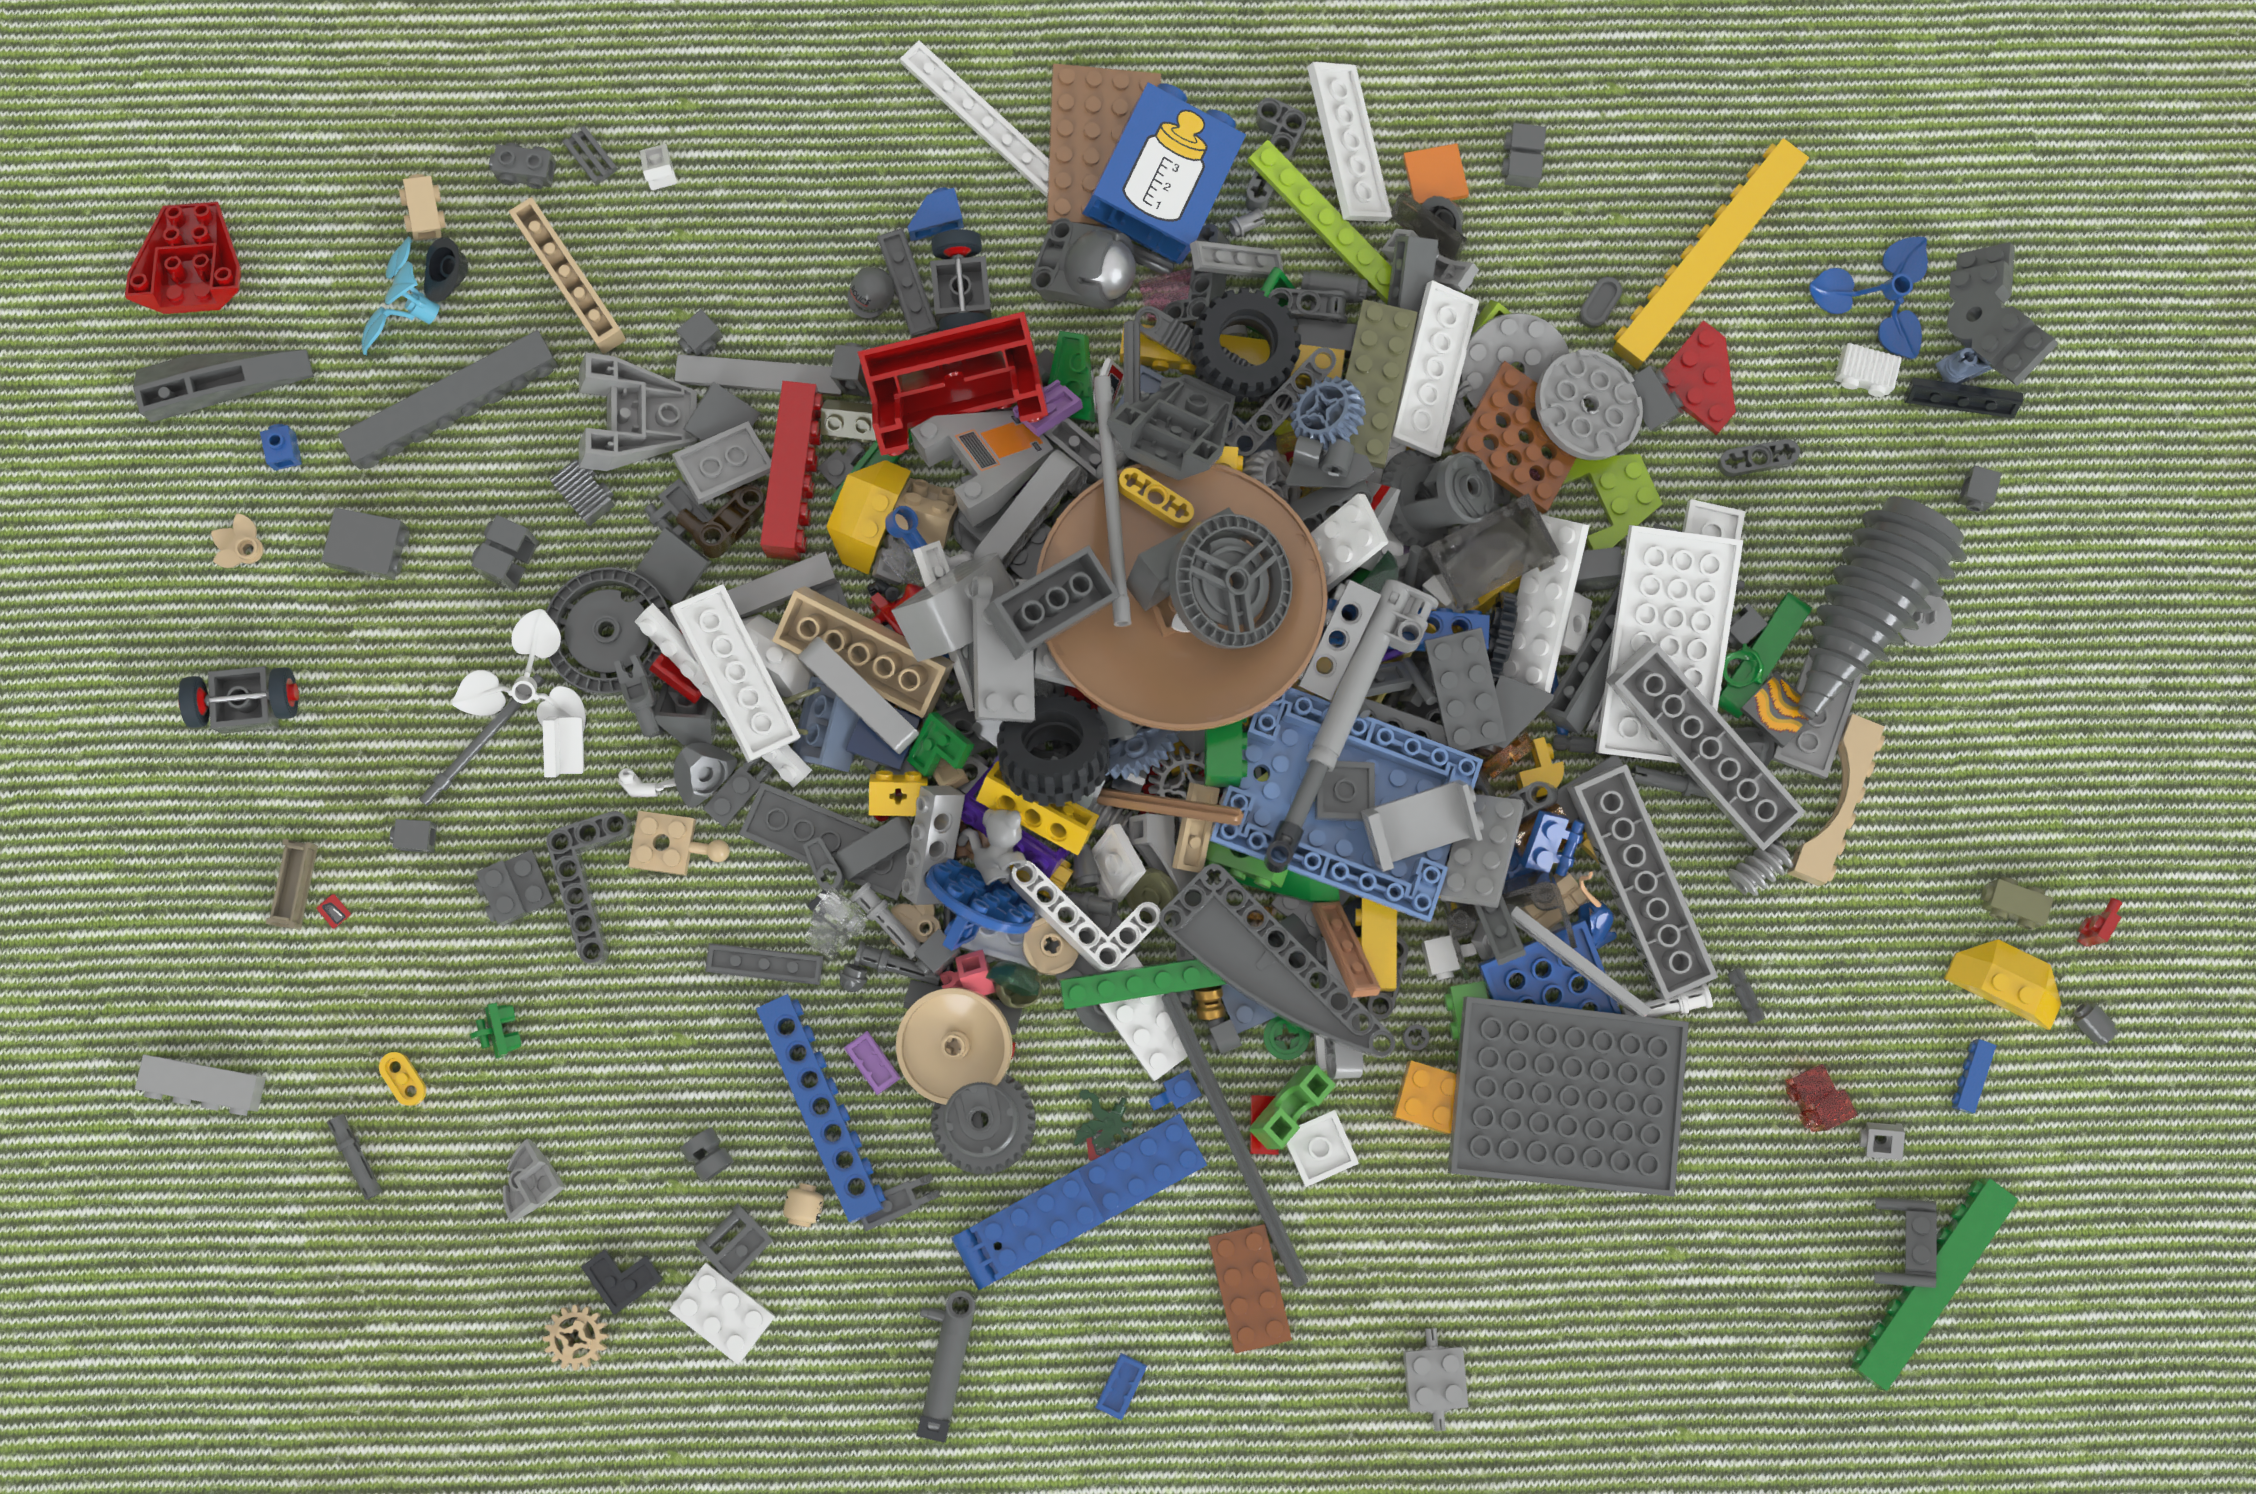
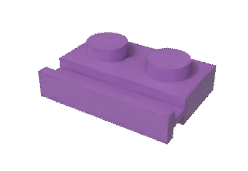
M1059 380L1044 388L1048 416H1044L1042 420L1037 422H1022L1038 437L1083 408L1081 399L1066 386H1062ZM1018 405L1013 408L1016 418L1019 417Z

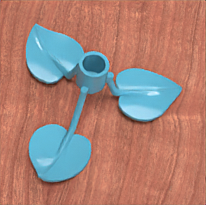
M409 236L396 249L387 265L386 277L388 279H391L394 275L395 277L385 298V303L390 305L401 295L407 298L405 308L408 312L385 309L381 306L373 313L365 326L362 336V351L366 356L367 349L381 333L388 316H402L410 320L416 317L427 324H431L438 314L440 305L424 297V294L414 287L418 284L413 274V265L407 261L412 243V238Z

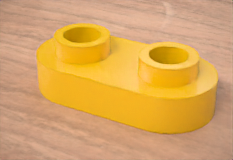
M398 1052L386 1054L379 1063V1071L398 1102L407 1106H415L421 1103L426 1096V1086L408 1057ZM395 1062H399L401 1065V1069L397 1073L392 1069ZM414 1086L416 1088V1094L410 1097L408 1095V1089L409 1087Z

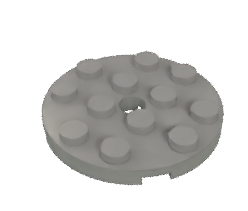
M1524 313L1499 315L1488 320L1487 323L1471 335L1466 349L1467 353L1460 381L1461 384L1464 381H1468L1470 383L1469 386H1472V391L1468 392L1465 396L1472 406L1476 408L1497 369L1504 361L1510 365L1513 362H1520L1523 368L1522 373L1538 383L1544 370L1553 361L1563 354L1565 355L1570 352L1564 338L1547 321ZM1508 394V401L1512 405L1518 406L1517 397L1513 394ZM1531 409L1532 418L1538 421L1537 411ZM1497 415L1496 423L1506 425L1505 419Z
M1583 349L1563 354L1544 370L1537 384L1535 404L1542 428L1553 443L1572 456L1586 460H1602L1616 455L1634 440L1642 423L1641 396L1638 397L1634 388L1633 377L1618 361L1598 351ZM1583 399H1589L1593 402L1594 411H1587Z

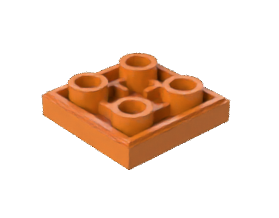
M1457 143L1404 153L1403 159L1414 208L1421 207L1426 199L1433 196L1449 198L1450 201L1468 198L1469 191Z

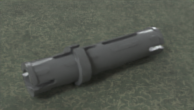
M1634 765L1631 773H1635L1632 776L1635 783L1681 792L1683 796H1690L1692 794L1709 798L1689 774L1682 776Z
M345 1114L338 1115L327 1121L326 1123L338 1144L336 1148L345 1157L365 1201L382 1193L383 1190L359 1145L360 1139L354 1135Z

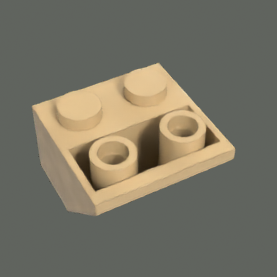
M910 478L895 504V509L899 506H907L914 510L918 517L916 529L926 543L930 544L940 540L941 546L944 549L951 535L954 519L959 511L955 492L949 487H939L929 484L922 479L915 480ZM896 514L895 520L897 525L904 530H908L906 519L902 515Z

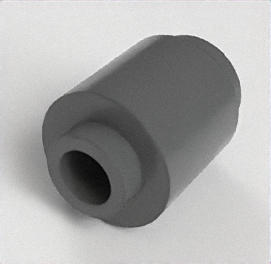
M2085 1002L2074 1011L2076 1016L2073 1022L2092 1042H2097L2102 1046L2116 1036L2118 1030L2114 1027L2115 1023L2097 1003L2089 1004Z

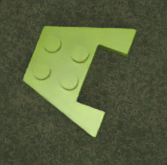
M1640 454L1616 455L1602 460L1576 458L1562 484L1563 486L1588 476L1611 527L1587 536L1586 542L1590 550L1615 547L1628 535L1629 525L1639 526L1663 504Z

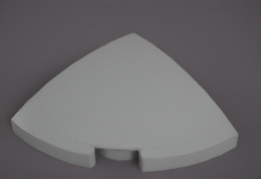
M526 1139L517 1148L507 1167V1170L512 1172L509 1176V1186H503V1202L509 1221L513 1222L534 1211L566 1188L550 1162L530 1139Z

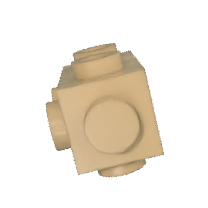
M414 174L407 179H403L404 189H399L401 205L408 207L409 215L404 216L406 232H412L414 241L442 238L441 228H446L443 211H437L436 202H441L439 186L432 184L431 176Z

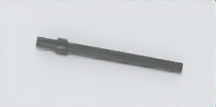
M537 673L532 677L536 681L537 689L545 681ZM513 698L443 773L439 772L434 777V783L423 793L419 800L428 806L442 790L446 791L453 784L451 780L524 703H519Z

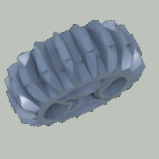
M1326 376L1323 383L1315 379L1313 387L1306 385L1307 391L1304 394H1298L1300 401L1292 403L1295 411L1290 413V416L1293 420L1291 426L1295 431V436L1298 438L1299 435L1310 437V439H1318L1320 443L1324 442L1323 449L1327 451L1330 441L1334 444L1336 439H1342L1350 443L1349 437L1352 434L1359 435L1356 429L1357 426L1364 425L1361 417L1366 415L1364 408L1366 404L1360 394L1361 392L1350 381L1342 380L1338 376L1333 380Z

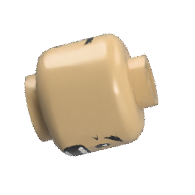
M799 1183V1188H790L787 1191L783 1215L789 1218L788 1223L811 1228V1223H817L820 1220L824 1197L816 1192L817 1186Z

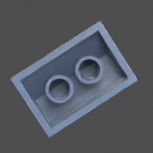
M811 676L808 689L819 686L821 691L805 697L798 728L808 730V734H799L801 738L794 741L792 750L805 763L849 772L854 754L847 752L846 749L860 717L818 677Z

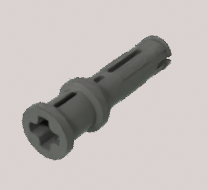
M861 941L859 944L854 966L864 965L877 969V973L889 971L934 984L935 986H938L940 981V975L937 978L931 972L925 975L915 964L917 961L893 955L888 948L883 950L867 946L864 941Z

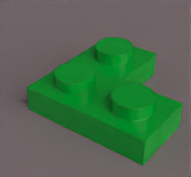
M930 712L906 761L923 776H933L941 757L953 768L963 769L975 744L938 712Z

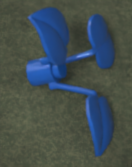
M1909 237L1889 246L1883 255L1882 264L1884 269L1892 273L1893 276L1879 286L1852 291L1854 280L1846 270L1831 268L1822 272L1809 285L1813 300L1828 313L1842 314L1852 308V297L1882 291L1888 300L1895 301L1896 303L1891 311L1892 317L1884 319L1879 325V341L1890 353L1908 359H1915L1919 354L1922 341L1920 322L1917 316L1909 310H1904L1898 314L1897 311L1900 304L1904 302L1903 297L1911 292L1913 283L1919 282L1925 276L1928 265L1926 252L1927 238Z

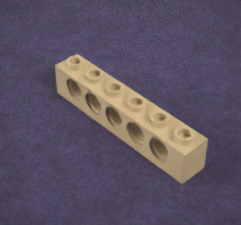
M530 197L509 210L508 212L602 354L604 355L626 341L621 329L534 199Z

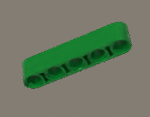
M1790 592L1783 597L1767 621L1768 625L1761 630L1750 647L1759 654L1764 665L1762 684L1813 608ZM1741 660L1730 678L1736 681L1746 679L1749 673L1752 672V668L1757 665V662L1755 660ZM1727 682L1720 692L1718 706L1739 719L1743 714L1740 709L1760 689L1762 684L1754 682L1745 687L1738 688L1731 686Z

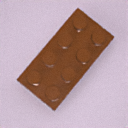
M1265 1224L1208 1237L1234 1353L1292 1341Z

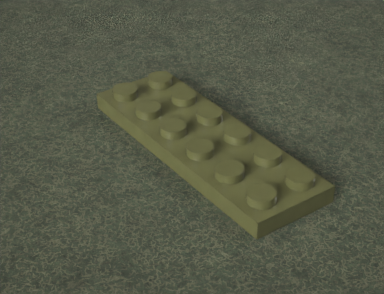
M1363 299L1345 379L1350 381L1361 392L1360 394L1366 404L1364 406L1366 415L1361 417L1364 425L1357 426L1356 428L1359 435L1352 434L1349 438L1350 443L1355 448V453L1366 455L1372 467L1384 469L1418 312Z

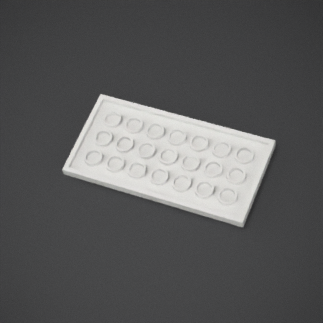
M1629 525L1606 679L1647 641L1656 643L1717 711L1743 540ZM1606 682L1595 752L1678 763Z

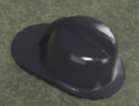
M449 238L435 240L426 254L424 293L432 302L445 300L453 292L454 288L460 285L468 273L467 258L458 250L455 242Z

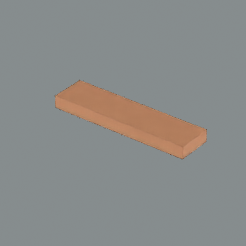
M1340 901L1314 903L1311 911L1351 998L1378 995L1381 990L1380 985Z

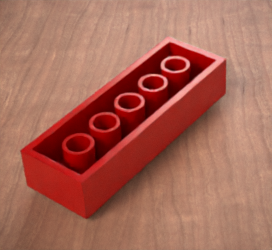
M782 380L760 545L767 558L801 561V554H806L808 537H805V526H810L811 510L808 509L809 499L814 498L815 493L812 472H817L819 458L815 455L816 445H821L819 419H821V408L825 403L823 402V394H819L816 384Z

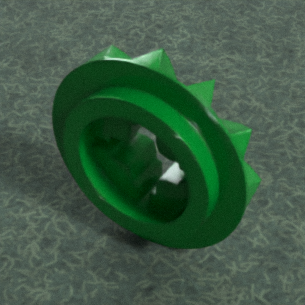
M1279 1016L1272 1018L1268 1022L1263 1035V1041L1268 1052L1282 1060H1292L1302 1055L1307 1049L1310 1039L1309 1031ZM1284 1024L1288 1033L1299 1035L1290 1040L1289 1050H1287V1045H1285L1284 1041L1274 1040V1038L1283 1033Z

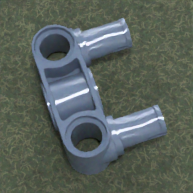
M1964 348L1935 364L1944 382L1962 384L1993 369L1982 361L1972 348Z

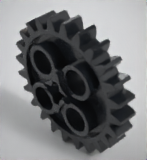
M1505 591L1499 592L1498 597L1495 599V604L1492 605V612L1489 614V646L1487 654L1494 683L1497 682V678H1500L1504 662L1509 659L1515 637L1513 631L1518 616L1516 612L1518 608L1516 605L1518 601L1516 599L1517 595Z

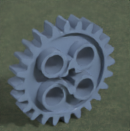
M1143 725L1137 731V735L1131 739L1121 741L1120 737L1110 739V766L1105 776L1111 773L1113 778L1116 779L1122 774L1123 778L1127 779L1130 773H1134L1137 778L1141 770H1144L1147 774L1150 773V766L1160 767L1158 760L1169 759L1166 754L1167 751H1175L1173 743L1179 742L1177 734L1180 731L1157 729Z

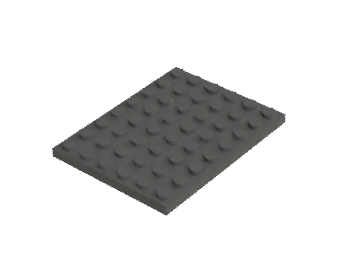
M1463 997L1447 1173L1675 1197L1689 1022Z

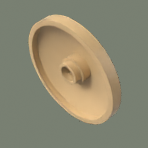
M944 988L923 996L906 1012L897 1032L896 1055L900 1069L912 1088L925 1098L946 1105L950 1097L967 1084L986 1082L998 1086L1011 1062L1012 1036L1004 1015L990 999L970 989Z

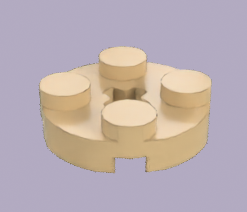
M1044 918L1035 921L1031 929L1023 936L1022 952L1028 965L1039 974H1061L1070 969L1078 958L1079 953ZM1059 919L1063 923H1069L1065 922L1063 919ZM1048 938L1052 942L1057 941L1059 943V946L1055 948L1056 953L1054 954L1050 950L1046 951L1044 949V946L1047 944L1046 939Z

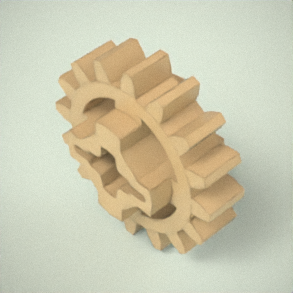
M579 1304L573 1305L572 1312L567 1307L561 1308L562 1316L558 1314L551 1316L555 1322L554 1325H545V1329L550 1331V1335L543 1337V1341L550 1342V1346L545 1349V1353L553 1351L555 1355L551 1361L554 1363L562 1360V1369L567 1368L572 1363L573 1371L579 1370L581 1362L585 1368L591 1366L590 1358L595 1361L600 1360L601 1357L597 1353L598 1350L604 1351L607 1349V1346L602 1343L603 1339L609 1338V1334L602 1333V1329L607 1326V1323H599L597 1321L601 1315L599 1312L590 1315V1306H586L582 1312L580 1311ZM577 1317L572 1326L562 1325L567 1319ZM589 1324H591L594 1330L595 1337L591 1336L588 1329ZM579 1331L578 1336L583 1341L573 1344L574 1338L570 1337L567 1333ZM557 1338L561 1339L564 1346L563 1351L558 1345ZM579 1349H590L586 1355L575 1357Z

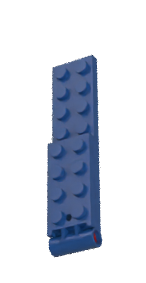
M1178 1114L964 1230L951 1239L977 1289L980 1290L1207 1166V1163L1184 1120ZM996 1242H1000L1002 1244L1001 1250H996L994 1248V1244Z

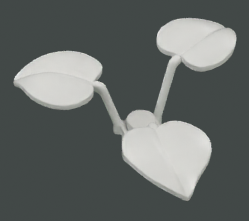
M536 609L524 615L513 630L511 639L514 650L519 654H529L525 674L516 679L513 688L505 685L499 686L497 676L490 671L476 670L469 673L462 680L452 700V705L461 711L487 716L496 714L505 706L506 698L501 691L507 692L519 703H528L533 699H544L537 707V718L542 726L543 720L547 717H582L583 731L585 729V708L581 698L574 690L566 686H556L551 690L549 696L545 693H537L536 681L530 677L535 655L540 658L550 657L558 650L561 642L558 626L543 609Z

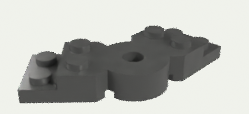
M2011 242L1957 254L1956 271L1951 272L1949 296L1955 303L1948 314V328L1961 345L1966 348H1972L1982 361L2018 386L2058 345V342L2015 307H2006L2004 305L2012 296L2015 247Z

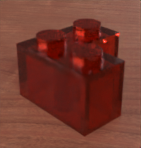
M1823 1063L1813 1065L1785 1079L1788 1085L1785 1087L1791 1101L1797 1103L1801 1110V1113H1799L1800 1120L1806 1129L1810 1128L1811 1132L1828 1131L1858 1116L1845 1089L1836 1090Z

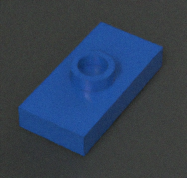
M1120 1353L1095 1408L1122 1421L1147 1365Z

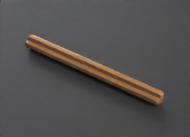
M1102 788L1097 799V803L1100 805L1230 825H1240L1244 818V812L1236 807Z

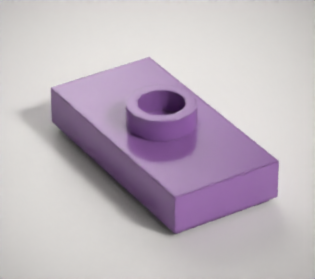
M868 1031L844 1047L877 1095L901 1079Z

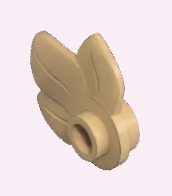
M236 514L233 521V529L223 528L211 532L214 544L220 549L213 562L223 568H233L240 563L252 564L262 557L263 545L256 538V525L242 514ZM253 546V552L246 555V549Z
M898 904L891 909V913L919 943H924L938 929L941 930V923L935 917L934 904ZM925 924L930 925V930L927 933H923L922 930ZM891 939V942H892L894 945L898 946V945Z

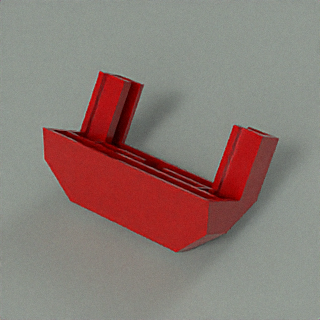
M1024 311L857 352L872 401V426L881 456L887 454L889 456H897L909 449V428L916 427L933 416L981 413L995 407L1005 409L1011 407L1016 402L1018 404L1020 422H1037L1042 420L1044 416H1048L1044 387Z

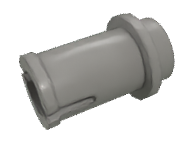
M1257 208L1243 216L1232 217V220L1228 222L1232 235L1234 237H1243L1245 232L1265 225V219L1260 218L1264 215Z

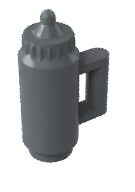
M1311 269V272H1303L1301 289L1344 291L1349 293V299L1346 300V303H1362L1363 299L1377 294L1375 289H1371L1368 286V280L1361 279L1359 276ZM1312 301L1310 310L1316 307L1315 303Z

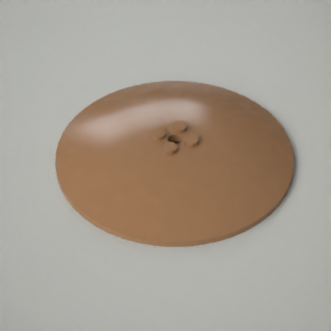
M1215 463L1209 470L1179 481L1142 464L1118 470L1117 477L1119 479L1123 470L1136 468L1189 501L1194 508V515L1190 523L1184 528H1175L1119 492L1126 581L1138 554L1229 507L1234 514L1244 515L1264 525L1282 545L1292 573L1293 587L1288 612L1277 630L1263 642L1245 648L1221 649L1206 644L1196 638L1191 632H1180L1172 628V621L1177 612L1172 604L1171 595L1145 611L1127 588L1131 613L1130 625L1123 627L1114 626L1111 603L1047 641L1046 645L1051 656L1070 682L1094 703L1118 717L1152 728L1174 731H1196L1217 728L1245 719L1266 708L1281 697L1306 669L1315 653L1323 631L1327 609V582L1321 556L1309 530L1290 505L1272 489L1241 471ZM1103 478L1077 496L1058 517L1042 548L1036 575L1089 545L1111 579ZM1131 478L1129 481L1127 480L1126 485L1131 487L1133 484L1135 485L1136 480ZM1144 485L1142 490H1140L1139 494L1141 496L1143 495L1147 487L1146 485ZM1150 492L1148 494V499L1151 503L1161 504L1163 502V497L1160 493ZM1170 500L1164 508L1165 511L1168 510L1169 506L1172 503ZM1180 508L1179 511H1176L1175 516L1180 518L1182 515L1184 516L1185 511ZM1246 540V543L1253 547V545L1248 540ZM1230 577L1229 581H1230V584H1231V586H1232V585H1233V582H1232V579H1231V577ZM1268 592V597H1267V600H1266V603H1265L1263 609H1262L1261 612L1253 619V620H1254V624H1255V623L1257 622V620L1261 617L1262 613L1264 612V610H1265V608H1266V605H1267V602H1268V598H1269V592ZM1218 624V627L1228 630V626ZM1243 624L1239 625L1240 632L1244 631Z

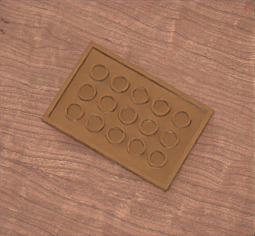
M1053 63L1046 224H1052L1057 219L1066 218L1075 223L1107 227L1082 213L1138 98L1148 82L1156 87L1161 84V73Z

